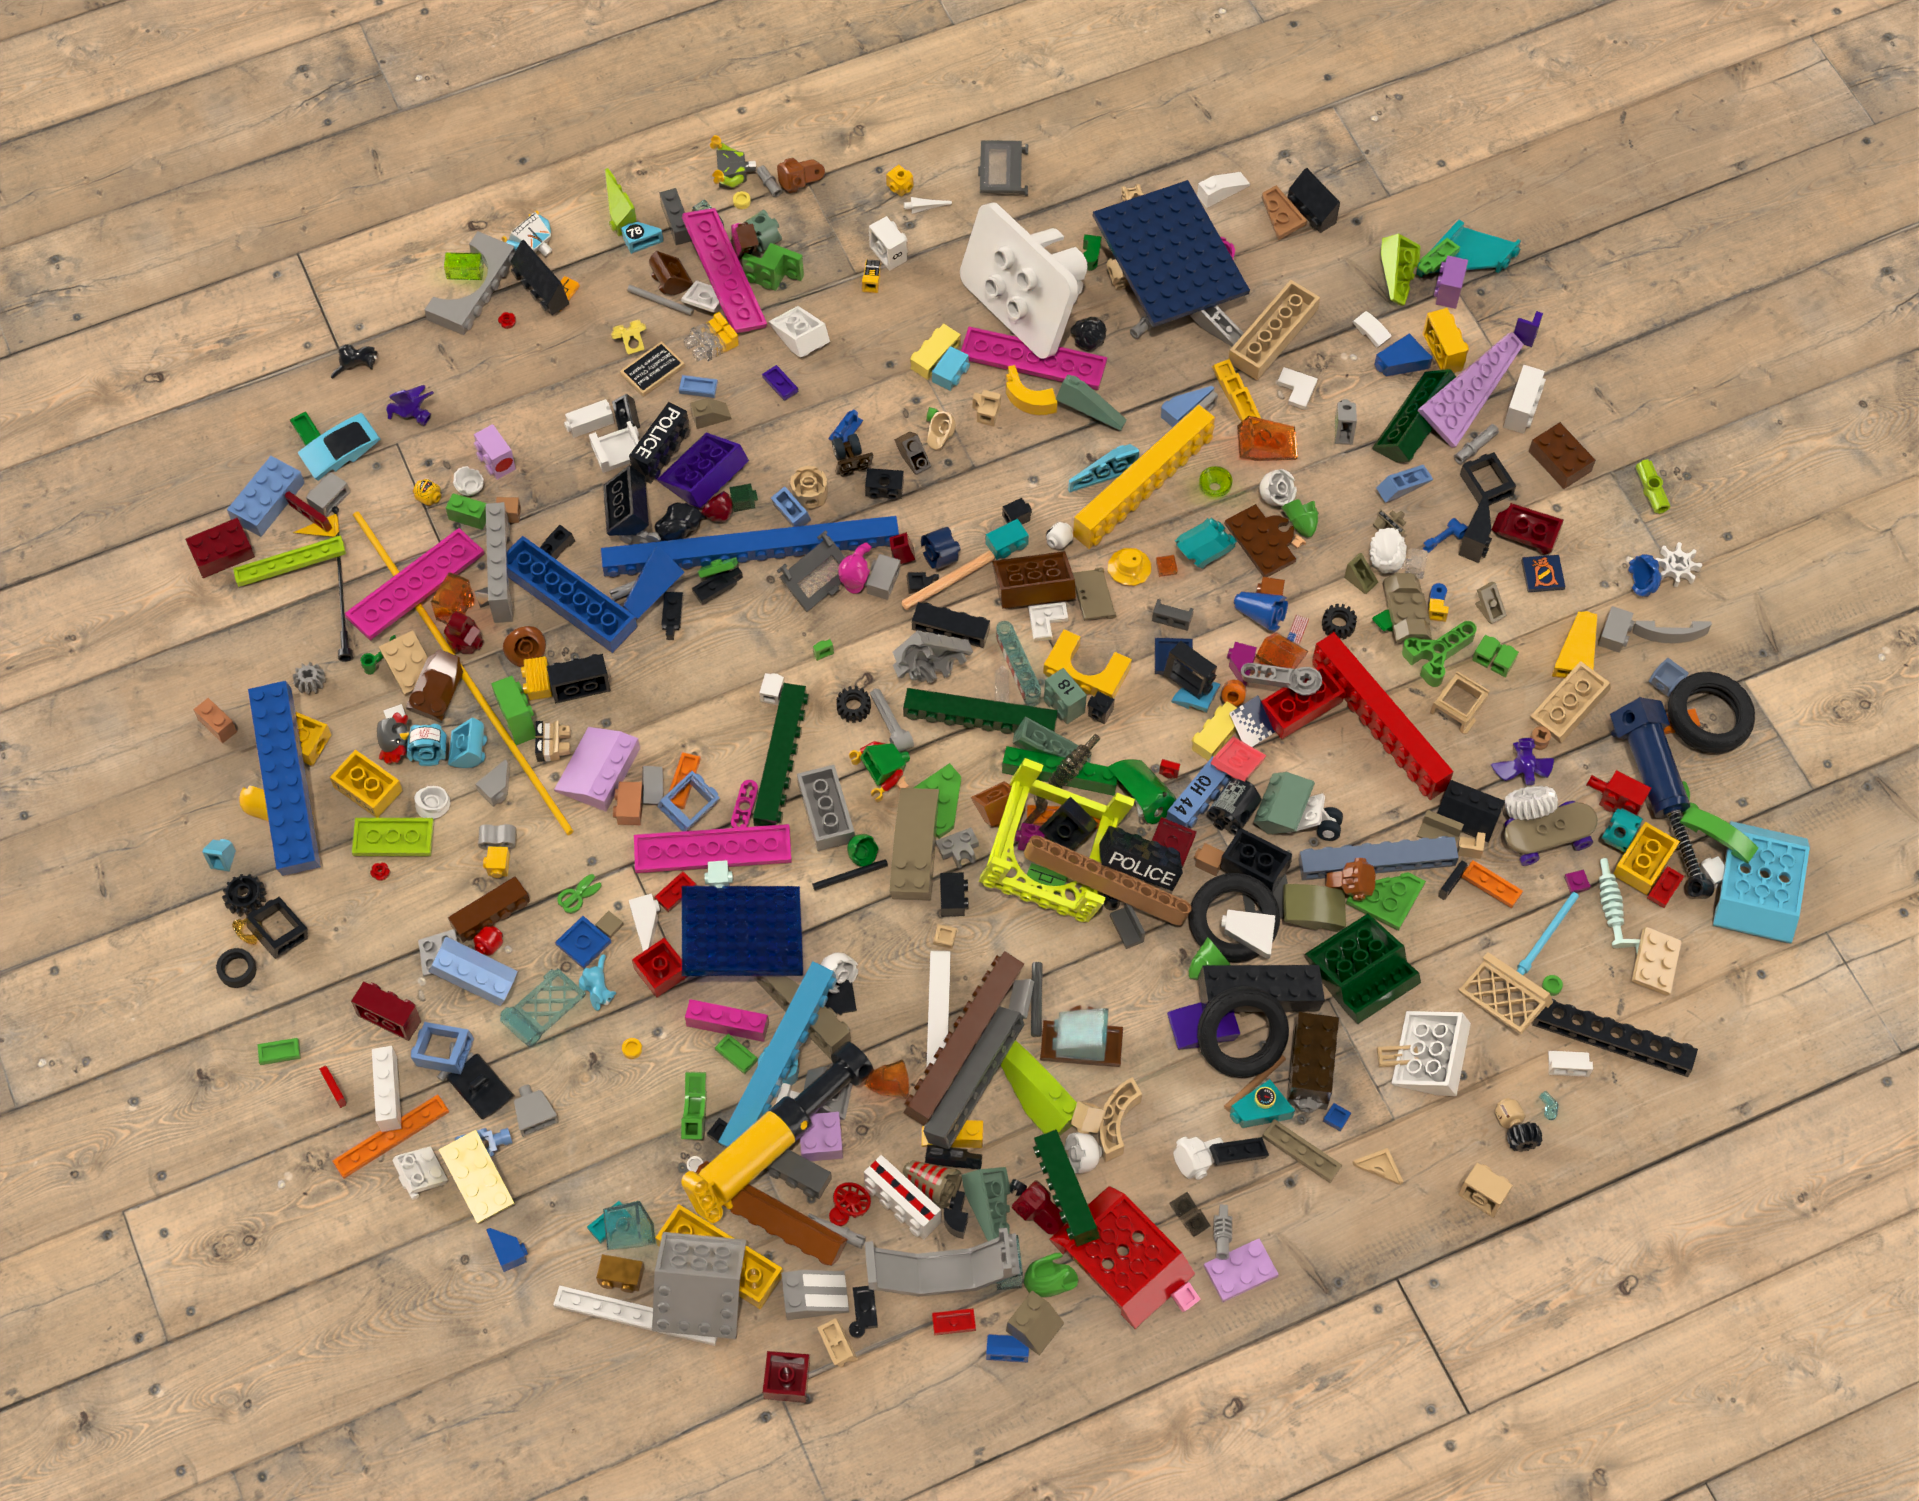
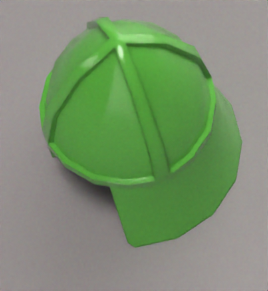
M1296 499L1282 506L1281 509L1287 515L1295 530L1303 536L1312 537L1317 528L1319 514L1317 508H1315V501L1302 505L1301 501Z
M1208 937L1192 959L1189 967L1190 979L1198 980V975L1203 965H1230Z

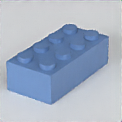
M270 456L228 507L227 512L230 519L238 517L243 528L262 537L288 505L284 495L288 491L296 495L304 485L301 471Z

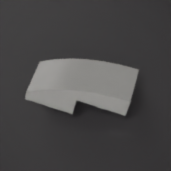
M643 766L642 804L658 805L663 798L662 767Z

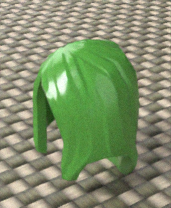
M1053 1253L1029 1265L1024 1275V1286L1029 1293L1033 1291L1040 1297H1052L1077 1287L1078 1276L1069 1265L1054 1263L1053 1260L1063 1256L1061 1253Z

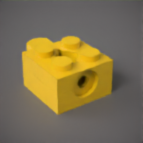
M296 712L303 761L313 766L330 739L331 732L327 724Z

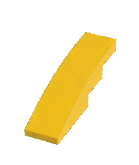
M1230 359L1214 364L1212 366L1214 373L1243 425L1247 426L1260 421L1261 417L1247 387H1244L1240 375L1235 372Z

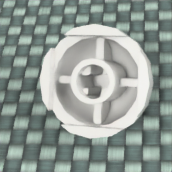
M1284 469L1273 470L1267 473L1259 486L1262 499L1272 506H1284L1293 501L1297 492V488L1294 487L1293 483L1295 481L1294 477Z
M845 953L828 955L820 964L835 972L837 983H843L846 979L853 983L858 974L857 962ZM835 985L832 990L830 989L829 991L831 993H838L839 990L837 988L839 986Z
M1080 1132L1069 1134L1066 1138L1065 1150H1068V1158L1074 1173L1082 1174L1093 1170L1102 1155V1149L1095 1138Z

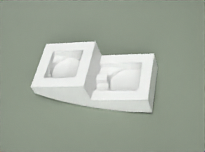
M1367 311L1353 321V324L1363 336L1366 334L1376 348L1391 337L1387 329Z

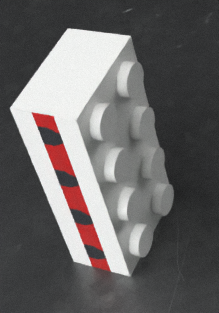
M882 1155L864 1171L865 1190L871 1196L876 1195L880 1199V1204L888 1210L890 1208L900 1223L903 1224L905 1222L910 1227L909 1230L914 1236H920L924 1240L941 1223V1209Z

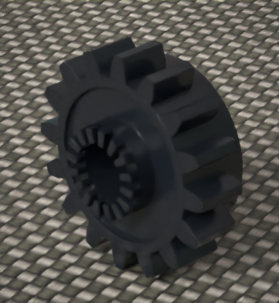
M240 874L239 877H233L231 882L226 883L227 888L223 889L225 895L222 896V899L225 902L226 908L232 914L237 912L238 916H241L242 913L248 916L250 911L256 910L257 907H263L261 902H266L264 895L267 894L263 882H260L257 876L252 878L251 874H248V876Z

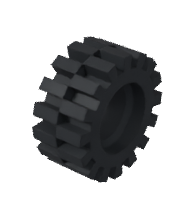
M1335 604V608L1331 605L1329 609L1325 610L1322 619V629L1326 631L1325 634L1327 636L1335 632L1339 638L1342 637L1345 640L1347 636L1350 637L1354 633L1357 615H1355L1354 610L1350 612L1351 607L1348 606L1346 609L1345 604H1342L1341 607H1339V604ZM1337 617L1343 618L1346 621V625L1336 626L1332 620Z
M849 686L848 691L845 688L842 689V693L839 692L836 699L838 715H841L842 720L846 718L848 723L850 720H852V723H856L857 719L861 722L862 717L866 719L871 709L868 692H864L863 688L858 690V686H855V689ZM850 700H858L861 706L858 709H849L846 704Z

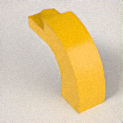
M1008 366V374L1005 375L1006 395L1015 407L1033 415L1057 413V400L1053 388L1041 391L1030 390L1021 383L1016 366Z

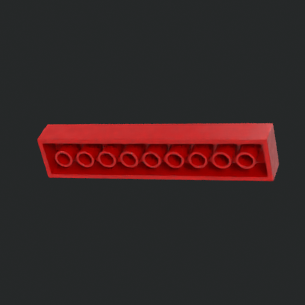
M1335 632L1317 642L1312 660L1313 666L1316 668L1323 663L1345 690L1344 700L1347 702L1349 709L1359 716L1361 723L1371 730L1372 736L1383 744L1384 750L1394 757L1396 764L1406 771L1408 778L1417 784L1422 795L1432 800L1446 791L1454 771Z

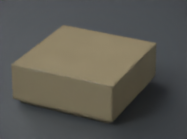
M608 911L595 925L611 939L624 923Z

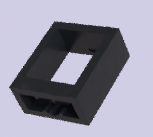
M1495 452L1484 454L1479 459L1467 461L1462 465L1460 476L1478 504L1484 493L1488 494L1489 506L1514 495L1516 484ZM1491 465L1503 484L1484 491L1472 472Z
M1180 641L1169 652L1163 674L1200 700L1204 694L1207 696L1213 689L1212 683L1217 676L1215 674L1217 666ZM1181 663H1183L1184 665L1192 669L1194 672L1199 674L1201 677H1203V679H1201L1196 674L1191 672L1189 669L1181 665Z
M280 897L269 900L263 907L251 911L246 916L247 928L274 959L308 939V928ZM279 910L294 929L274 941L260 926L259 922Z

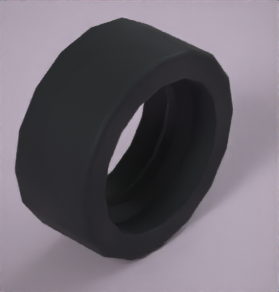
M241 948L225 951L218 958L216 964L219 978L225 985L231 988L246 986L256 975L257 969L253 957L248 951ZM238 958L246 960L248 969L243 975L235 978L226 975L225 967L230 961Z

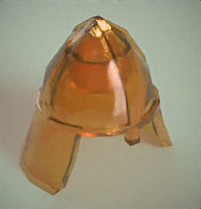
M903 1059L875 1069L866 1078L864 1085L879 1095L908 1098L909 1078Z

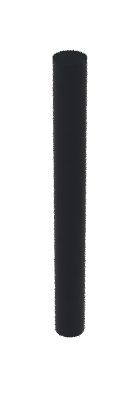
M883 859L812 883V887L816 891L887 867V860Z

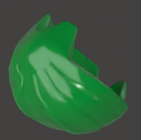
M867 834L853 836L847 845L850 859L858 866L871 864L876 859L879 850L874 838Z

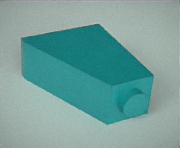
M1269 1079L1233 1104L1230 1110V1117L1235 1124H1239L1242 1128L1272 1123L1274 1119L1278 1122L1290 1120L1294 1116L1295 1109ZM1262 1087L1271 1088L1276 1095L1274 1105L1267 1109L1260 1108L1255 1102L1256 1092Z

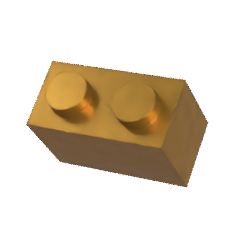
M602 1254L596 1277L597 1282L606 1289L616 1287L628 1293L639 1291L644 1272L643 1261Z

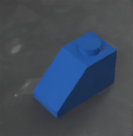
M492 1228L486 1229L503 1272L527 1263L525 1255L528 1253L524 1243L519 1244L518 1239L514 1236Z

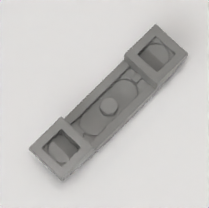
M1636 621L1632 633L1655 642L1683 643L1708 634L1712 624L1711 621H1692L1690 628L1655 627V621Z

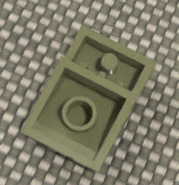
M1307 884L1283 885L1284 922L1313 930L1323 928L1338 932L1346 927L1345 892L1343 890Z

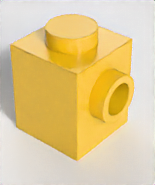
M488 846L487 857L483 859V868L487 870L488 876L493 878L508 877L510 861L508 847Z

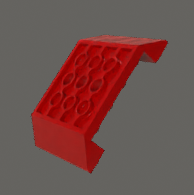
M1108 1186L1088 1204L1099 1232V1239L1077 1247L1074 1240L1070 1241L1066 1232L1069 1226L1065 1224L1049 1240L1063 1255L1066 1252L1118 1305L1123 1318L1136 1329L1172 1297L1171 1294L1194 1277L1195 1272L1184 1254L1125 1193ZM1135 1233H1140L1143 1235L1144 1240L1142 1242H1135L1132 1236ZM1124 1246L1129 1250V1253L1122 1256L1118 1254L1117 1249ZM1110 1260L1113 1262L1114 1267L1112 1269H1105L1102 1266V1262Z

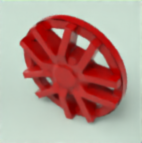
M853 1182L842 1183L837 1186L833 1193L834 1207L841 1211L840 1214L844 1213L856 1218L857 1216H863L870 1207V1195L859 1184ZM852 1187L856 1188V1192L851 1191ZM859 1190H860L864 1195H859V1194H858Z

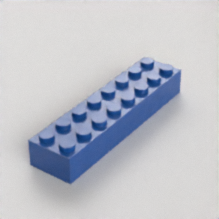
M524 536L507 551L509 579L611 653L637 628L636 619L633 614Z

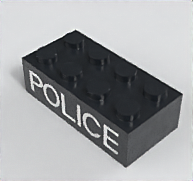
M668 402L629 454L631 466L645 476V482L651 484L654 479L659 477L664 465H668L673 453L679 450L683 439L689 436L690 429L687 411Z
M1109 826L1099 843L1101 865L1170 891L1174 890L1183 874L1180 852L1175 848H1168L1156 841L1146 840L1138 834L1125 832L1122 828Z

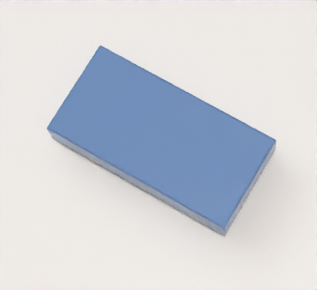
M682 375L679 394L715 398L718 380Z

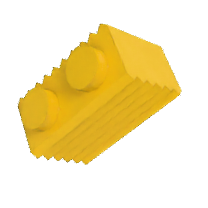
M545 656L524 659V667H521L522 678H526V683H523V690L525 695L528 694L529 700L552 697L551 684L546 667L548 662Z

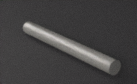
M628 286V292L690 316L693 315L694 309L635 286Z

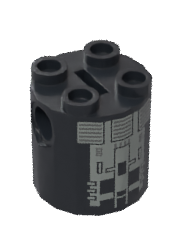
M1233 778L1227 782L1207 811V814L1214 821L1213 825L1218 830L1222 831L1225 829L1236 835L1240 828L1243 829L1262 799L1251 782L1247 780L1244 782Z

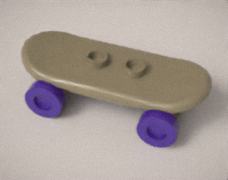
M1568 801L1557 807L1553 813H1549L1548 816L1545 815L1542 818L1538 817L1529 820L1510 818L1504 823L1506 828L1504 835L1506 842L1514 851L1520 853V855L1524 854L1519 859L1521 865L1529 866L1539 861L1538 852L1571 842H1574L1573 846L1577 851L1590 847L1594 843L1590 835L1597 827L1598 818L1594 809L1589 805Z

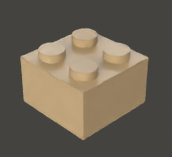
M1476 1163L1465 1180L1459 1196L1494 1218L1513 1185L1505 1177L1494 1174L1488 1166Z

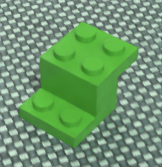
M770 243L762 258L745 253L742 257L743 271L748 282L759 284L766 289L776 291L785 275L799 281L804 277L803 255Z

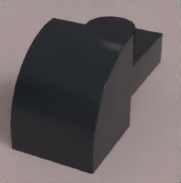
M957 1190L956 1197H951L950 1209L944 1208V1225L950 1234L964 1239L968 1223V1213L962 1212L965 1192Z

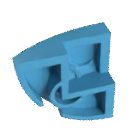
M1213 682L1211 692L1207 696L1204 694L1200 700L1184 688H1181L1174 695L1171 702L1187 709L1191 706L1207 712L1221 684Z

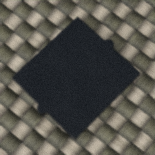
M846 979L843 983L836 982V985L839 986L837 988L839 992L831 993L829 991L827 993L826 1008L830 1007L840 1016L843 1013L857 1011L852 982L850 983L849 979Z

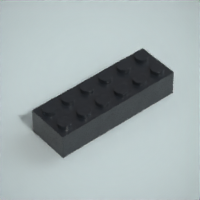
M1203 965L1198 975L1202 1011L1215 996L1227 989L1239 986L1256 987L1268 992L1278 1000L1285 1012L1319 1011L1325 1001L1319 965ZM1240 1006L1229 1012L1263 1011L1253 1006Z

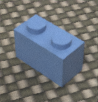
M785 486L771 497L775 507L793 527L804 526L811 521L808 512Z

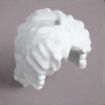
M1379 529V532L1375 533V537L1372 538L1370 543V560L1372 561L1373 568H1376L1381 573H1396L1402 568L1406 557L1407 545L1404 542V537L1401 536L1398 529Z

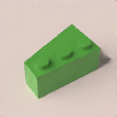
M509 676L491 683L494 695L508 723L507 726L512 733L515 744L519 745L535 739V728L531 716H534L531 706H526L528 700L525 693L521 694L523 690L519 681L515 682L513 676Z

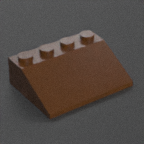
M1065 551L992 561L1002 609L1076 599L1075 578Z

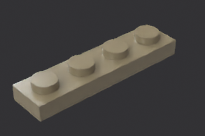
M1275 1119L1262 1136V1138L1329 1183L1332 1182L1342 1168V1164Z

